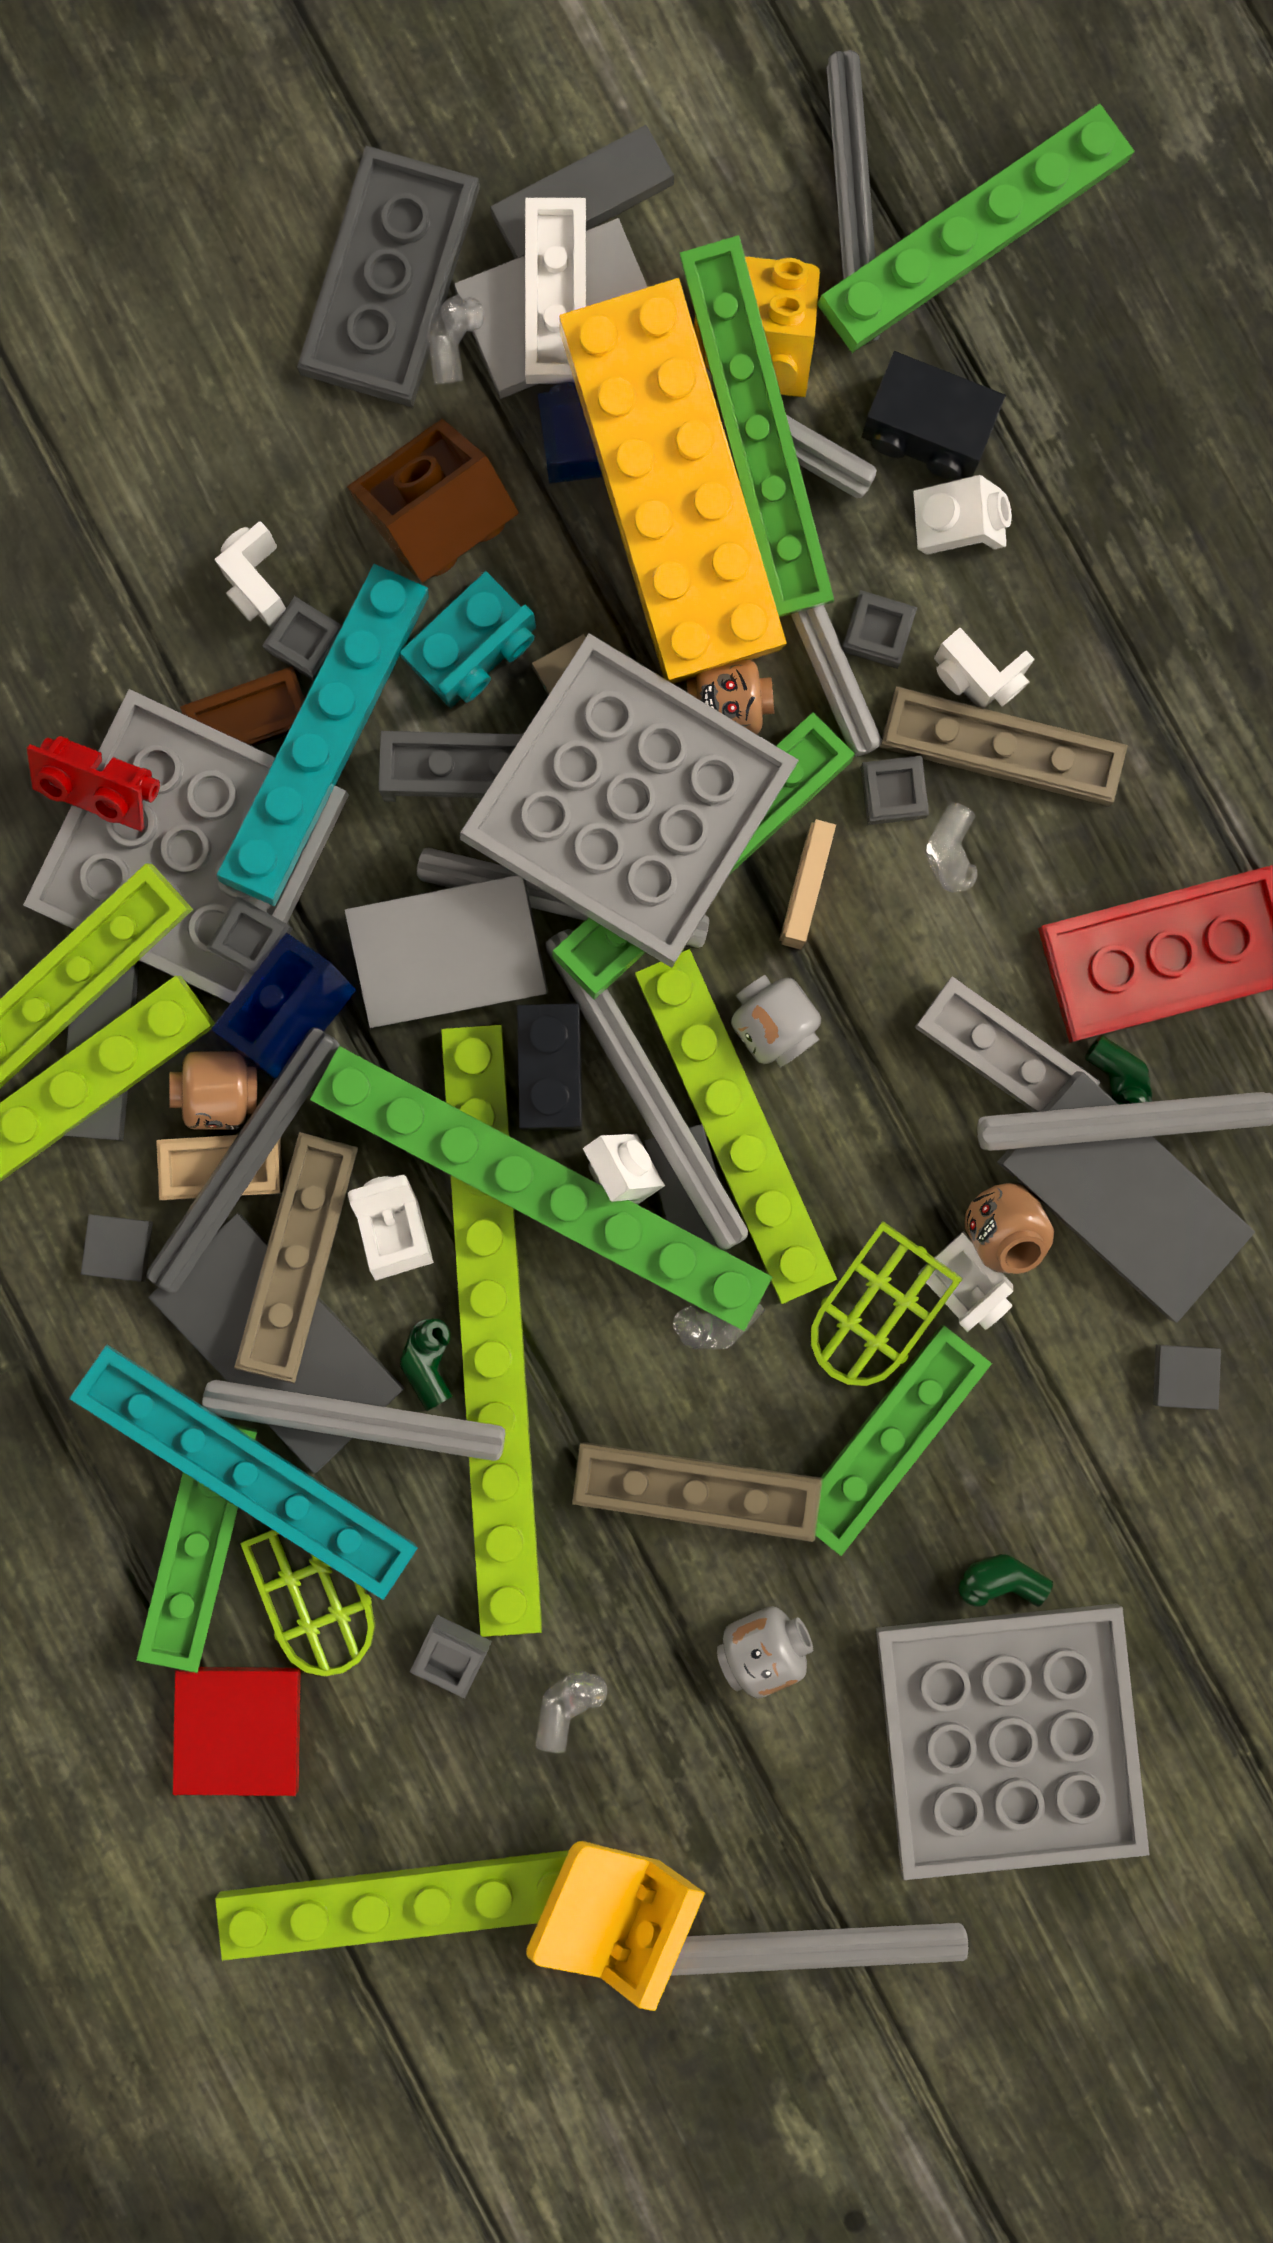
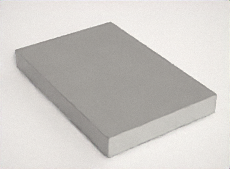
M619 218L586 231V306L647 288ZM525 256L455 283L457 297L499 398H504L536 385L526 384Z
M519 875L345 909L370 1028L548 993L526 880Z

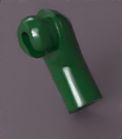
M1102 1034L1099 1035L1088 1049L1084 1059L1109 1075L1112 1099L1118 1105L1152 1102V1089L1147 1065Z
M434 1318L421 1320L410 1330L400 1359L401 1369L426 1411L452 1397L450 1390L437 1370L445 1348L450 1342V1330L443 1321Z
M999 1554L973 1563L964 1572V1578L959 1583V1593L967 1604L974 1607L984 1606L988 1603L989 1599L1011 1591L1036 1607H1040L1050 1594L1053 1581L1014 1557Z

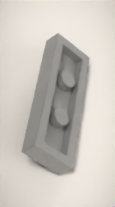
M953 976L948 979L914 1027L1032 1112L1042 1111L1076 1071L1084 1072L1097 1085L1100 1084V1081Z

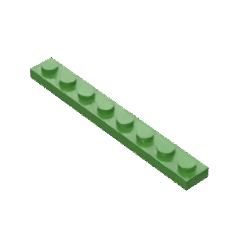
M341 1046L335 1052L310 1098L311 1101L742 1331H745L773 1278L629 1200L611 1202L604 1187Z

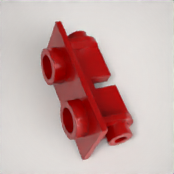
M59 736L55 740L47 737L42 742L40 748L29 744L27 754L32 790L42 793L51 800L63 801L97 814L107 822L120 823L142 832L144 829L142 802L144 800L152 803L160 789V781L152 777L151 770L140 768L112 757L103 771H98L96 769L102 762V753L70 741L63 736Z

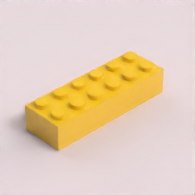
M679 278L559 315L560 336L664 679L675 684L694 678L703 671L745 659L752 660L780 651L787 642Z

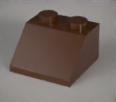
M443 418L347 486L353 498L399 560L421 583H424L430 577L442 575L455 565L458 557L479 542H485L496 537L504 529L505 523L519 514L487 456Z

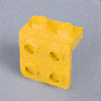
M745 256L781 395L806 397L815 338L820 270L813 264L804 263L795 258L773 260ZM695 317L694 331L702 354L705 368L709 370L697 320Z
M578 1841L572 1845L527 1947V1957L538 1966L599 1977L638 2008L655 2011L705 1892L660 1860Z

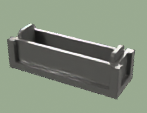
M381 731L379 792L384 802H396V796L483 798L524 734Z

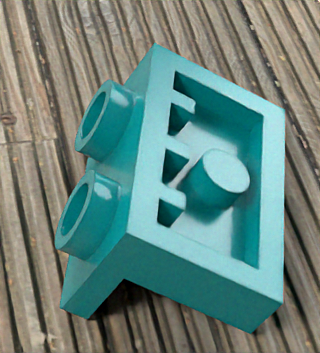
M485 571L399 653L401 658L451 709L461 699L465 703L475 699L490 683L491 677L488 673L504 658L512 662L528 649L535 638L532 634L536 629L535 616L526 604L521 607Z

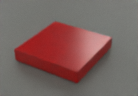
M199 1667L197 1673L176 1669L173 1795L296 1796L299 1791L301 1669L280 1667Z

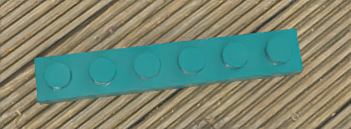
M373 564L217 873L219 882L272 906L276 905L400 656L399 652L404 648L429 598L428 587Z
M106 1344L69 1398L382 1600L385 1599L418 1549L417 1545L108 1344Z

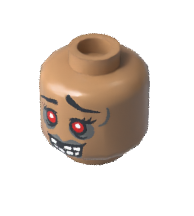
M751 659L698 673L696 678L687 679V692L755 734L761 731L762 715L774 714L772 678H759L758 667Z
M191 1051L183 1059L182 1072H169V1108H182L183 1121L190 1129H238L246 1121V1115L252 1114L257 1107L256 1066H247L245 1058L239 1052Z
M1014 1183L994 1185L981 1192L971 1202L965 1213V1229L982 1263L995 1272L1009 1274L1028 1272L1042 1262L1053 1244V1226L1038 1198L1024 1185Z

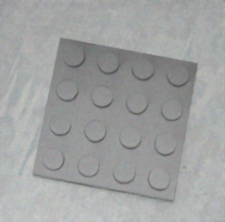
M589 633L460 832V840L672 968L799 760Z
M129 689L98 751L102 753V762L96 770L102 772L111 758L114 757L137 767L151 770L152 777L160 781V789L156 799L152 803L144 800L142 802L144 829L140 832L120 823L107 822L97 814L72 805L23 905L75 930L145 863L153 864L193 910L139 961L173 977L182 976L186 983L246 1010L260 979L206 948L237 896L282 922L288 923L349 795L346 790L337 786L334 787L275 906L219 882L217 873L275 757Z
M1115 1603L876 1628L900 1868L904 1880L1149 1855L1122 1606Z

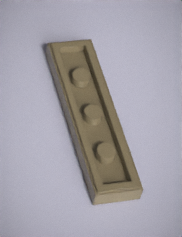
M896 686L882 735V743L879 748L913 757L922 756L924 760L1110 806L1114 803L1128 745Z
M299 1132L234 1366L236 1370L295 1384L358 1147Z
M583 1442L580 1443L572 1504L813 1542L816 1536L823 1478Z

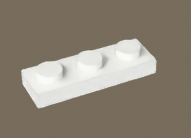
M525 198L526 384H575L560 336L559 315L586 307V198Z

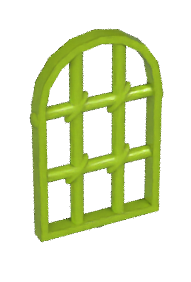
M882 1221L831 1294L821 1301V1308L811 1326V1347L818 1364L832 1378L847 1385L868 1386L885 1380L900 1364L907 1361L910 1350L963 1278L928 1254L924 1247L917 1246ZM884 1231L900 1244L877 1275L864 1266L861 1261ZM909 1249L928 1264L906 1294H903L888 1283L892 1279L888 1276ZM935 1269H937L953 1282L932 1311L928 1312L916 1303L919 1300V1297H916V1295ZM856 1271L869 1280L866 1283L868 1289L847 1316L831 1303L853 1272ZM881 1289L897 1300L893 1303L896 1308L877 1334L873 1335L858 1324L862 1321L859 1317L878 1290ZM908 1308L922 1318L924 1322L902 1352L898 1353L886 1344L889 1341V1338L886 1337ZM827 1312L839 1321L836 1325L839 1329L822 1351L818 1342L819 1325L824 1313ZM849 1330H852L867 1341L863 1345L867 1348L846 1375L837 1371L828 1360ZM877 1349L894 1361L882 1373L868 1378L858 1377Z
M273 1529L241 1542L242 1550L275 1631L274 1637L279 1642L290 1662L306 1673L324 1677L344 1673L358 1664L370 1648L375 1630L372 1600L370 1595L366 1593L365 1588L354 1582L360 1601L342 1608L329 1575L332 1573L329 1565L311 1554L312 1559H309L311 1565L292 1572L279 1540V1533ZM269 1538L281 1571L278 1572L279 1578L265 1583L251 1545ZM318 1573L331 1607H328L329 1614L311 1620L298 1586H301L300 1579ZM287 1585L300 1619L297 1620L299 1626L283 1631L269 1592ZM365 1610L368 1630L365 1644L359 1651L348 1622L351 1621L350 1615ZM337 1621L352 1659L343 1665L329 1667L317 1634H320L318 1628ZM306 1633L318 1666L310 1665L298 1657L288 1643V1640Z

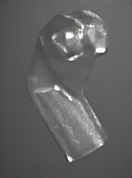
M459 295L445 300L429 327L427 338L434 385L463 381L458 344L466 331L480 329L484 322L483 307L474 297L462 299Z
M956 802L949 803L925 848V853L936 882L949 892L970 889L976 883L978 877L976 865H970L961 845L976 815L967 807Z
M758 1304L745 1331H742L711 1313L702 1314L694 1306L685 1307L675 1316L673 1328L675 1333L681 1336L682 1343L694 1350L727 1349L737 1342L764 1313L765 1309Z
M586 1671L572 1672L547 1689L542 1700L536 1748L548 1752H565L570 1719L584 1712L589 1707H600L606 1699L607 1685L598 1674L589 1675Z

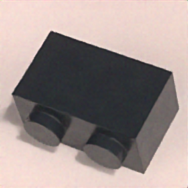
M894 351L867 416L861 438L871 441L872 447L886 456L902 458L906 455L924 462L928 470L939 477L949 480H957L960 477L964 479L973 477L1006 395Z
M579 1004L517 1005L520 1129L523 1132L583 1130L581 1016Z

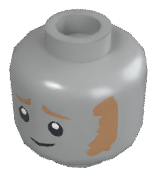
M763 975L736 995L742 1006L733 1014L731 1019L732 1027L759 1063L769 1064L776 1061L781 1068L820 1040L815 1034V1031L821 1024L820 1013L794 979L787 977L771 983L767 976Z
M774 1606L766 1607L729 1624L724 1630L723 1644L717 1646L720 1667L729 1685L738 1692L743 1689L748 1695L757 1699L782 1690L803 1679L807 1670L806 1655L813 1652L810 1635L802 1620L798 1617L790 1620L782 1610Z

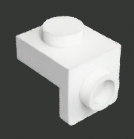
M977 475L914 491L918 550L928 555L981 542L992 549L1006 547L1005 528L1011 524L1010 503L1005 492L983 476Z
M258 522L250 530L244 527L228 537L221 547L222 553L215 558V561L226 579L233 585L226 592L230 600L249 621L259 615L272 630L286 608L281 598L254 568L277 548L270 531L262 522Z
M961 628L957 629L942 642L934 657L939 664L936 668L937 673L944 684L957 695L964 692L973 704L980 708H985L995 699L1001 706H1004L1029 683L1023 674L1035 660L1026 650L1003 671L999 672Z
M637 1134L601 1135L583 1148L590 1161L588 1167L595 1182L604 1187L611 1202L629 1200L638 1205L665 1186Z
M405 1175L374 1178L365 1183L363 1187L348 1192L350 1205L358 1219L369 1269L375 1281L434 1263L419 1203Z
M964 1231L934 1257L963 1278L945 1304L959 1318V1324L967 1332L977 1323L985 1330L988 1329L1012 1307V1304L1006 1297L1013 1292V1284L1003 1273L995 1272L982 1263L970 1237ZM925 1266L918 1272L919 1275L925 1268ZM935 1269L926 1283L941 1298L953 1281Z

